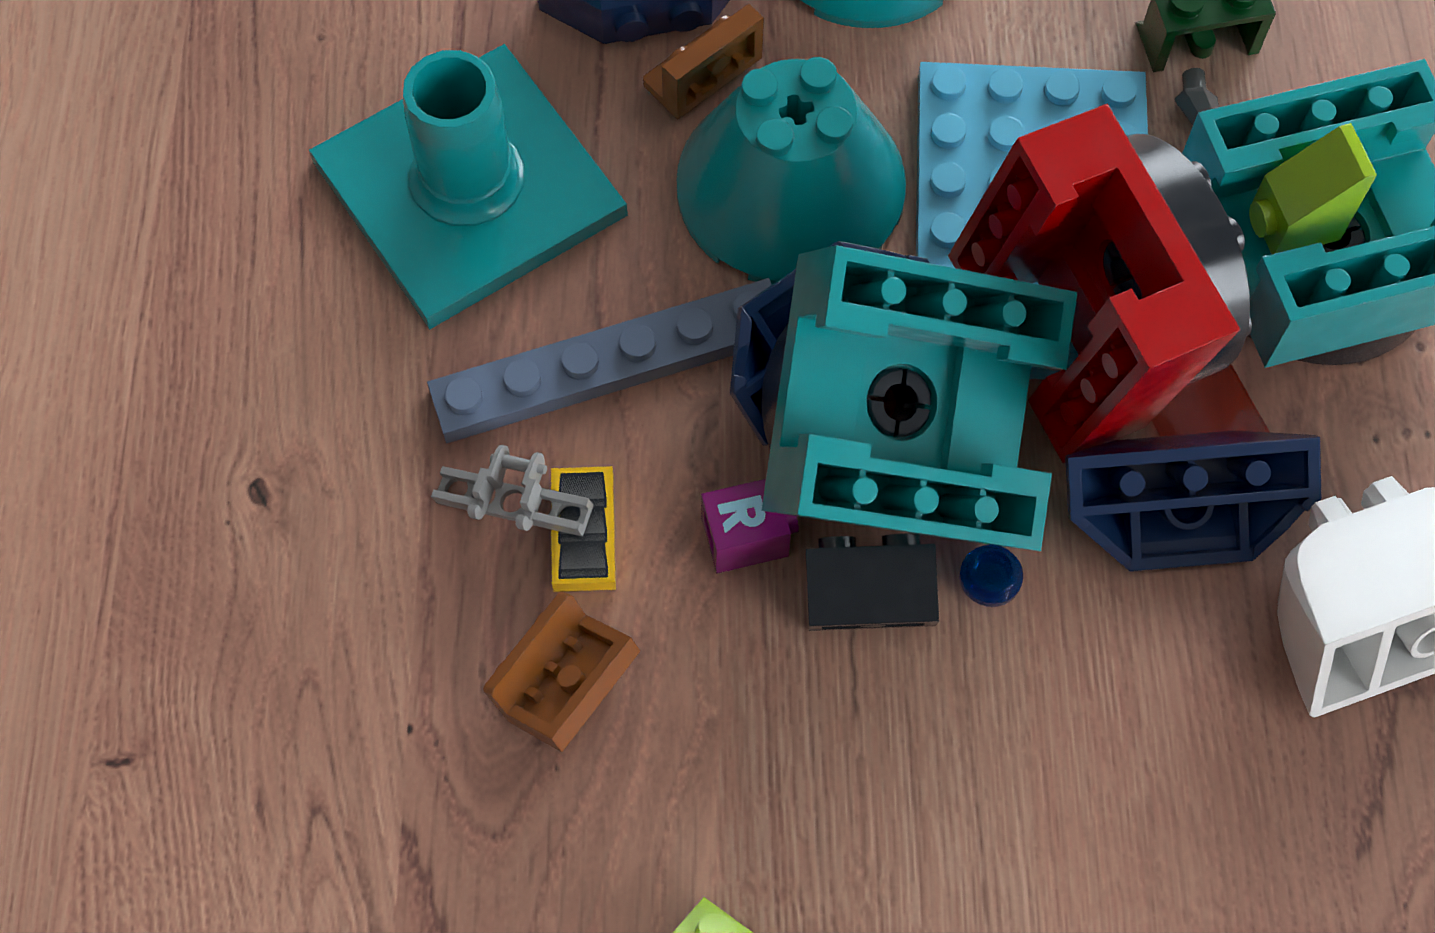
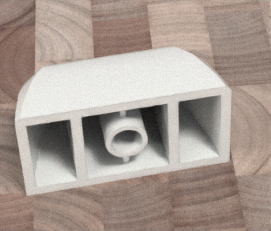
M1390 476L1373 482L1364 490L1361 501L1364 510L1352 513L1344 501L1336 496L1315 502L1312 506L1308 523L1312 533L1293 548L1285 559L1277 610L1283 646L1299 692L1310 716L1318 717L1435 674V487L1424 488L1409 494L1394 477Z

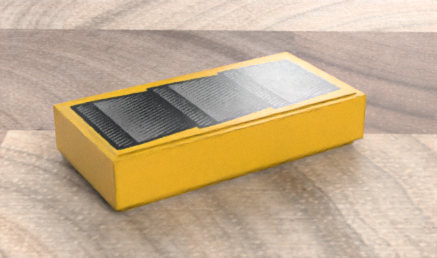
M613 466L551 468V490L589 498L594 505L583 537L551 530L553 592L616 590ZM568 506L561 511L559 517L577 521L581 513L580 508Z

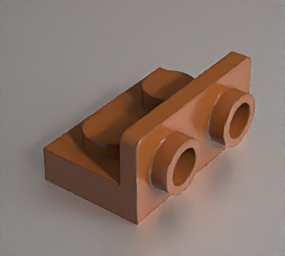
M748 3L733 15H725L719 18L709 29L687 45L676 49L666 60L643 76V86L677 120L762 59L764 17Z

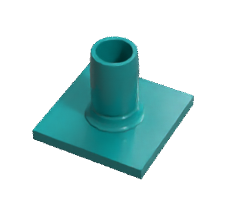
M505 44L479 58L461 50H442L423 57L411 67L404 80L403 99L309 149L313 164L429 330L628 216L625 200Z

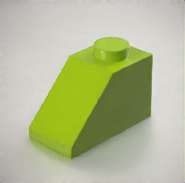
M1352 123L1337 127L1264 176L1250 205L1249 216L1254 232L1258 237H1264L1271 254L1320 242L1323 245L1341 240L1377 176Z

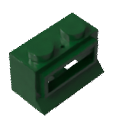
M1150 0L1144 20L1135 22L1152 71L1158 72L1164 71L1175 37L1182 34L1185 35L1191 53L1197 58L1204 59L1212 54L1216 43L1212 29L1237 25L1248 55L1259 54L1276 11L1271 0Z

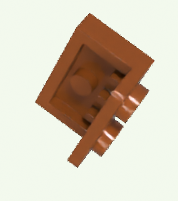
M560 591L547 608L537 617L534 624L506 659L499 664L494 674L484 685L483 691L509 723L563 752L640 653V649L630 636L586 615L573 596Z

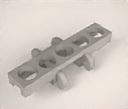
M499 445L496 448L494 454L490 456L489 468L480 467L478 474L442 466L440 471L442 480L438 490L433 489L431 495L437 504L467 510L468 516L472 519L480 520L484 515H490L515 521L517 528L520 530L528 531L534 525L582 537L594 506L589 498L542 488L539 483L542 475L547 472L544 455L536 452L530 460L510 456L509 448L506 445ZM507 468L525 472L521 483L522 486L503 482ZM457 481L467 482L468 485L464 496L449 493V487ZM494 489H495V492H496L495 498H494V500L490 503L492 494H493ZM513 493L522 494L520 509L515 512L504 511L503 502L507 496ZM542 499L549 500L552 503V509L548 515L538 513ZM568 506H576L580 508L581 513L579 519L573 521L560 518L561 511Z

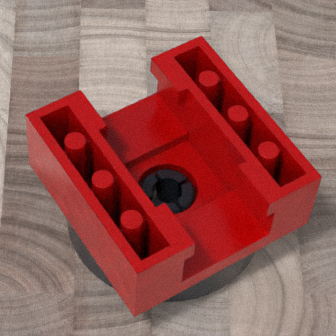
M1108 103L1018 137L948 254L956 269L1028 283L1038 282L1039 285L1077 292L1071 342L1078 353V357L1067 370H1061L1047 376L1028 399L1063 464L1066 463V455L1109 441L1118 440L1145 428L1185 386L1226 369L1231 365L1241 352L1246 336L1251 333L1252 329L1248 278L1241 253L1245 246L1244 235L1239 224L1233 218L1227 216L1221 202L1211 187L1208 172L1202 164L1196 161L1191 162L1179 150L1157 137L1147 134H1131L1126 136Z

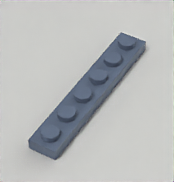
M767 278L427 381L446 444L733 356L738 308L772 285L770 279Z

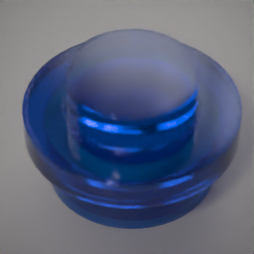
M983 545L973 549L966 555L960 568L959 579L963 591L972 601L987 607H998L1009 603L1019 593L1023 583V569L1017 557L1008 549L996 545Z

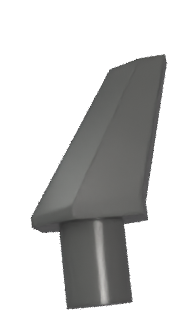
M1191 68L1183 72V91L1175 98V102L1193 125L1198 112L1219 108L1220 106L1218 97L1207 90L1204 70Z

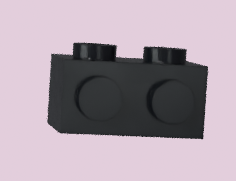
M920 534L882 536V546L857 547L856 537L853 536L823 537L818 539V548L806 549L809 631L927 627L938 624L939 603L936 545L920 544Z

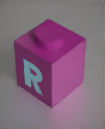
M766 479L701 494V519L716 574L789 557L791 534L799 532L798 519L794 515L761 511Z

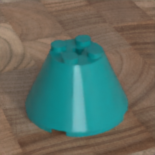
M812 57L808 60H781L760 69L749 71L744 76L742 84L711 111L693 130L681 153L676 179L679 210L686 228L697 245L717 264L721 260L731 267L747 273L748 280L757 282L769 278L771 284H774L797 268L798 254L827 248L837 241L882 249L884 242L891 235L895 226L899 224L906 196L905 169L902 157L892 137L845 79L837 73L835 65L822 57Z

